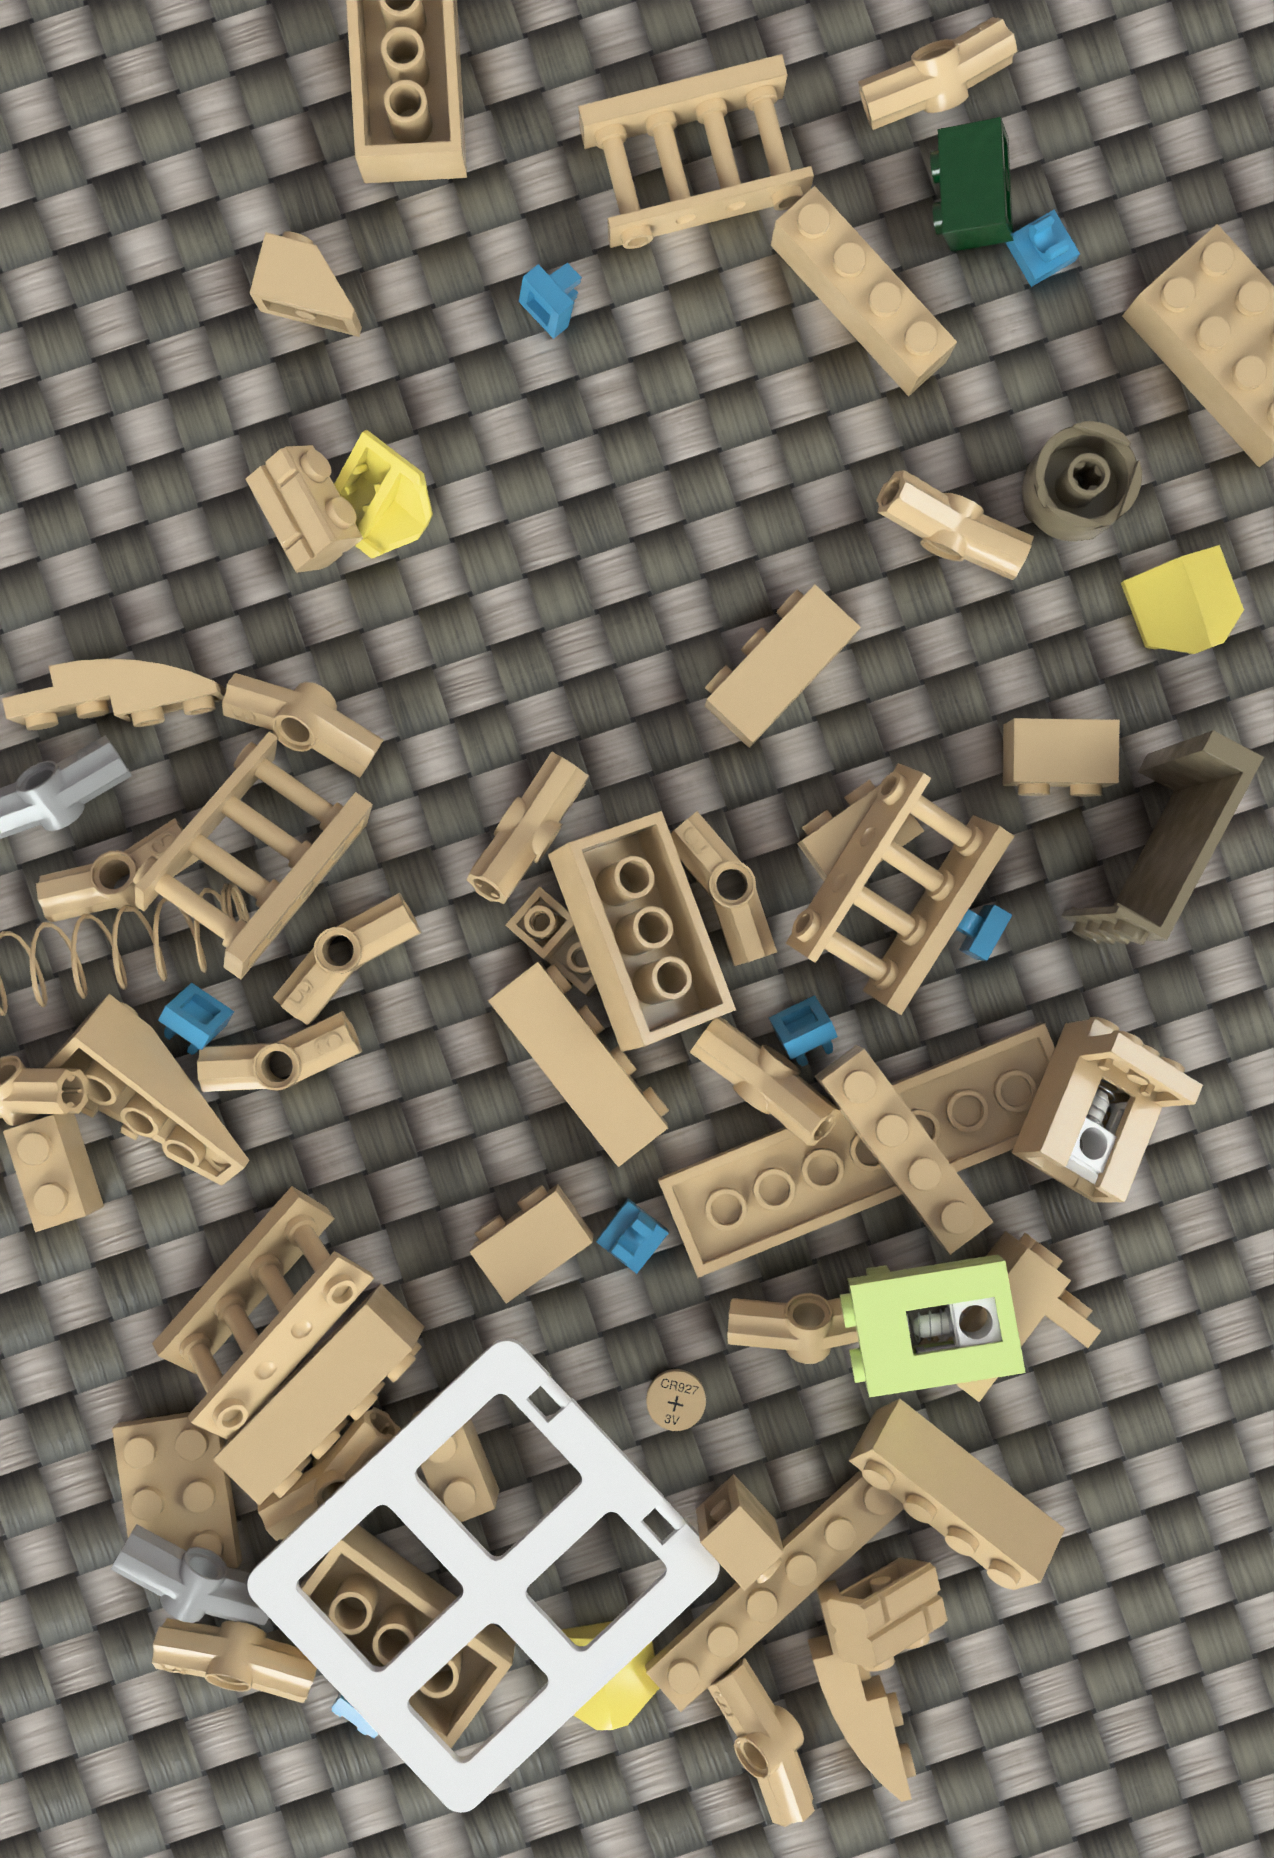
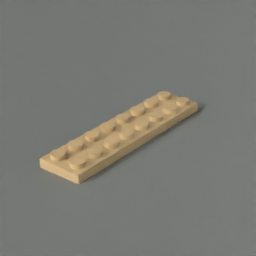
M1040 1022L890 1084L954 1170L958 1172L1014 1148L1055 1047L1046 1024ZM841 1111L834 1128L815 1146L807 1145L790 1130L783 1127L658 1178L697 1278L902 1195Z

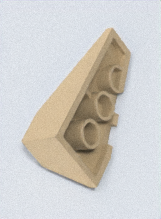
M110 994L88 1015L43 1067L81 1069L89 1081L87 1086L88 1102L81 1110L82 1113L92 1118L98 1111L123 1123L120 1133L134 1140L140 1135L163 1144V1152L168 1158L221 1186L243 1170L250 1161L153 1028L142 1020L132 1007L119 1002Z

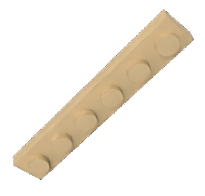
M858 1471L781 1541L785 1554L780 1557L782 1559L781 1565L768 1580L763 1583L755 1581L745 1591L736 1582L645 1665L646 1673L675 1707L682 1712L904 1509V1504L888 1491L878 1489L869 1484L863 1478L862 1471Z

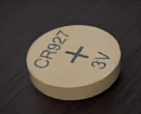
M670 1369L660 1373L652 1380L647 1390L646 1404L649 1415L656 1424L670 1431H682L692 1427L701 1419L706 1406V1396L704 1388L696 1376L685 1370Z

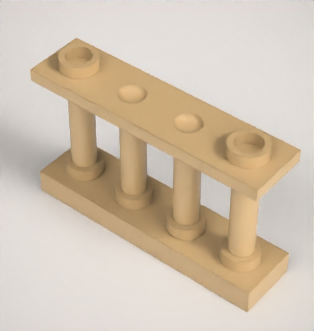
M782 54L578 106L579 126L584 148L588 149L597 146L604 150L620 215L607 218L610 248L621 245L626 249L639 248L650 243L653 237L769 207H774L778 211L787 210L811 189L814 178L812 166L791 171L774 106L777 100L783 99L787 80V70ZM748 108L755 113L771 176L741 184L724 117L728 112ZM698 121L704 124L721 189L690 196L674 129L678 125ZM647 133L649 136L654 137L670 202L640 209L623 143L627 138Z
M270 731L258 745L250 742L245 746L234 763L236 770L165 852L158 859L153 856L148 858L139 868L133 879V883L136 884L135 906L145 911L160 894L224 939L222 945L226 949L223 968L239 979L245 976L367 826L373 805L356 792L344 806L338 802L332 805L272 763L275 760L278 737ZM258 778L321 822L320 829L323 832L313 844L307 840L303 843L299 842L240 800ZM226 816L289 860L288 866L292 869L281 883L275 879L271 882L267 881L208 839L209 835ZM192 855H195L257 899L255 905L259 909L248 923L243 919L236 922L174 878Z
M898 763L894 771L881 782L878 788V797L809 907L802 911L794 921L792 934L786 944L815 963L824 949L869 976V981L862 991L902 1015L1011 843L1014 835L1001 826L974 815L968 824L964 825L921 795L931 780L929 776ZM909 813L953 842V848L939 870H936L893 841ZM881 859L925 887L924 894L911 914H907L864 886ZM852 904L897 932L895 940L882 959L836 931Z
M293 1186L290 1187L152 1343L159 1357L197 1374L207 1393L188 1415L190 1422L229 1441L374 1279L370 1271L335 1251L331 1255L329 1254L319 1236L335 1218L326 1206ZM304 1254L315 1273L294 1295L283 1276ZM268 1294L279 1314L258 1335L248 1316ZM233 1334L243 1354L222 1375L213 1355Z

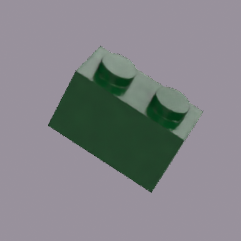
M997 117L937 129L938 149L930 152L932 179L934 184L940 183L941 201L933 203V222L936 235L943 234L951 251L1014 241L1009 138L1002 118Z

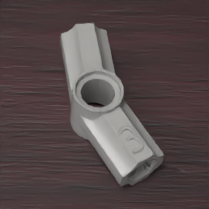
M107 736L101 737L58 763L44 761L33 765L24 771L15 783L0 788V839L42 825L46 831L60 830L69 826L83 813L85 803L131 777L129 769Z
M137 1524L112 1565L111 1570L161 1596L160 1602L162 1607L177 1620L193 1623L199 1621L204 1614L235 1622L248 1623L257 1627L259 1624L265 1625L269 1619L267 1614L249 1595L247 1583L251 1573L227 1567L220 1556L208 1549L193 1547L186 1551Z

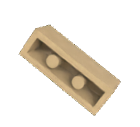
M815 584L805 595L797 589L776 612L782 620L769 633L761 627L742 647L741 651L747 657L735 670L732 671L725 665L705 687L711 693L706 700L705 707L749 748L861 628Z

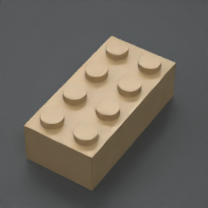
M346 0L355 158L364 183L467 178L457 0Z
M1216 224L1145 288L1122 317L1254 463L1261 467L1274 457V286L1223 229Z
M662 811L569 842L548 854L621 1052L645 1047L736 1010Z
M380 1283L270 1395L230 1441L226 1442L213 1461L259 1506L272 1492L281 1498L302 1476L303 1473L301 1471L312 1460L309 1455L312 1454L318 1460L340 1437L339 1432L349 1422L346 1417L350 1415L355 1421L358 1420L377 1400V1394L385 1385L382 1380L387 1376L392 1382H395L412 1365L416 1359L414 1356L422 1348L417 1340L425 1326Z
M358 1524L312 1567L300 1584L301 1589L369 1662L376 1667L385 1666L457 1598ZM493 1623L480 1631L409 1699L412 1708L450 1748L453 1747L512 1666L516 1642Z

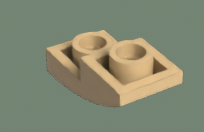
M539 886L505 926L551 965L554 963L573 985L589 997L597 988L570 913Z

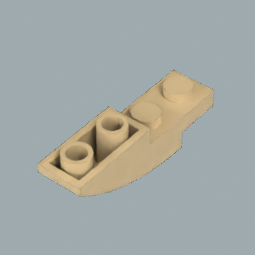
M95 659L50 665L49 670L53 687L2 698L6 719L26 725L27 730H41L57 726L59 724L58 717L77 713L80 719L99 717L110 712L109 705H112L114 716L127 722L133 721L134 727H146L164 722V714L184 710L185 715L211 712L216 709L215 702L223 700L226 688L213 680L191 671L165 664L140 660Z
M836 1580L823 1582L817 1588V1594L827 1635L807 1639L823 1694L845 1739L865 1767L901 1802L911 1800L907 1778L916 1776L908 1743L898 1744L894 1727L902 1726L904 1722L896 1692L886 1694L880 1675L871 1677L870 1671L865 1670L863 1666L843 1662L839 1657L833 1634L836 1632V1628L831 1625L826 1602L840 1592Z

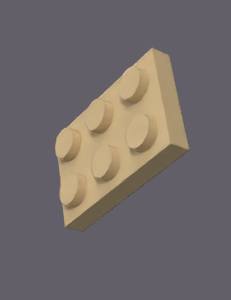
M191 1412L117 1423L112 1428L128 1538L137 1524L186 1551L193 1547L213 1551L223 1559L227 1567L238 1568L242 1562L231 1480L213 1461L214 1457L225 1445V1439L192 1424L188 1418Z

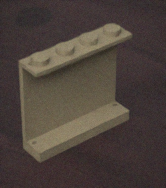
M1214 730L1147 754L1138 772L1171 789L1174 793L1114 905L1082 909L1071 907V909L1064 910L1061 917L1074 923L1071 931L1077 936L1097 945L1101 941L1110 945H1114L1115 941L1128 945L1130 941L1140 945H1144L1146 941H1167L1264 757Z

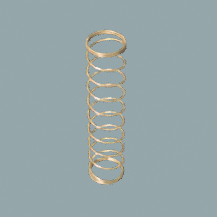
M224 884L221 895L212 888H204L199 894L203 898L205 893H212L220 902L222 912L235 920L232 912V896L239 920L243 919L247 923L249 922L250 918L244 898L236 884ZM163 897L157 905L153 930L139 910L131 905H123L116 914L112 935L101 920L92 914H83L75 924L72 941H70L62 929L51 922H43L36 929L31 942V949L20 936L12 931H2L0 939L3 936H12L25 948L30 957V975L35 998L39 1006L46 1007L48 1000L43 974L35 958L36 942L43 928L52 927L64 939L71 952V965L76 990L79 996L85 999L87 996V984L76 952V943L80 923L84 919H93L104 931L112 946L117 982L122 990H126L127 977L117 947V935L121 914L125 910H132L144 923L152 939L158 974L162 981H166L167 971L159 946L158 927L162 905L168 902V900ZM178 908L183 914L195 940L200 969L206 973L207 963L200 941L199 922L194 919L193 924L189 915ZM36 973H37V976H38V979H39V983H40V987H41V991H42V999H41V996H40V993H39V989H38ZM0 976V993L3 1009L0 1007V1015L5 1016L8 1004L4 984Z

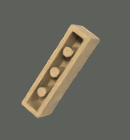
M816 186L810 189L776 220L771 241L773 249L908 396L947 362L957 341Z
M538 961L489 999L488 1002L619 1167L668 1129L667 1122L662 1116L669 1112V1109L651 1086L645 1091L639 1088L630 1076L637 1068L625 1052H621L619 1045L610 1051L598 1035L605 1027L586 1004L579 1010L566 994L573 987L559 968L553 963L546 969L542 962Z
M855 1045L815 1075V1078L835 1105L841 1110V1113L934 1238L950 1255L993 1223L987 1212L864 1048Z
M901 1399L877 1409L848 1460L862 1471L863 1478L872 1486L888 1491L902 1502L904 1510L911 1517L920 1522L928 1523L945 1536L946 1543L954 1551L973 1558L987 1570V1575L996 1584L1007 1589L1016 1590L1041 1583L1065 1528Z

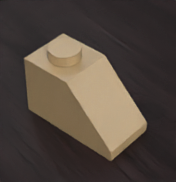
M286 231L283 232L282 236L265 232L250 289V295L260 312L360 337L362 326L357 314L317 245H314L311 239L299 233Z

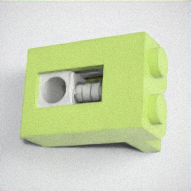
M998 1254L891 1272L887 1265L866 1268V1276L847 1278L850 1293L840 1294L845 1328L856 1326L859 1348L849 1349L855 1383H866L869 1397L1026 1373L1006 1261ZM947 1305L945 1312H942L941 1309L940 1313L932 1314L929 1311L927 1315H920L918 1312V1317L912 1323L908 1314L906 1316V1311ZM972 1305L984 1307L987 1311V1320L980 1330L967 1332L960 1328L959 1317L965 1308ZM909 1322L917 1342H920V1337L927 1338L930 1341L933 1336H938L941 1339L942 1335L946 1334L953 1337V1340L912 1346Z

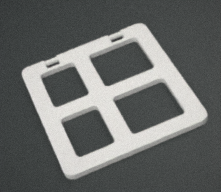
M503 1338L495 1341L258 1563L248 1578L247 1588L253 1601L441 1802L450 1810L462 1813L474 1809L711 1586L718 1577L720 1565L700 1543L699 1533L672 1507L664 1498V1495L573 1398H570L554 1381L550 1373L519 1341ZM540 1386L561 1407L549 1420L528 1398ZM497 1394L507 1395L578 1470L582 1477L578 1485L501 1556L491 1555L417 1475V1468ZM379 1505L388 1506L463 1586L462 1594L383 1667L372 1665L299 1585V1579ZM654 1508L674 1528L663 1541L643 1521ZM608 1512H615L664 1562L666 1570L589 1644L577 1646L528 1595L527 1588L600 1518ZM492 1623L498 1624L547 1675L548 1682L470 1756L460 1757L412 1708L409 1699L487 1625Z

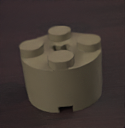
M1095 421L1077 423L1056 433L1034 456L1024 474L1022 496L1025 516L1046 534L1064 541L1090 540L1103 533L1131 508L1141 488L1142 468L1140 461L1136 460L1133 451L1129 447L1131 445L1130 441L1118 429ZM1076 475L1083 478L1082 487L1085 489L1078 486V481L1074 478Z

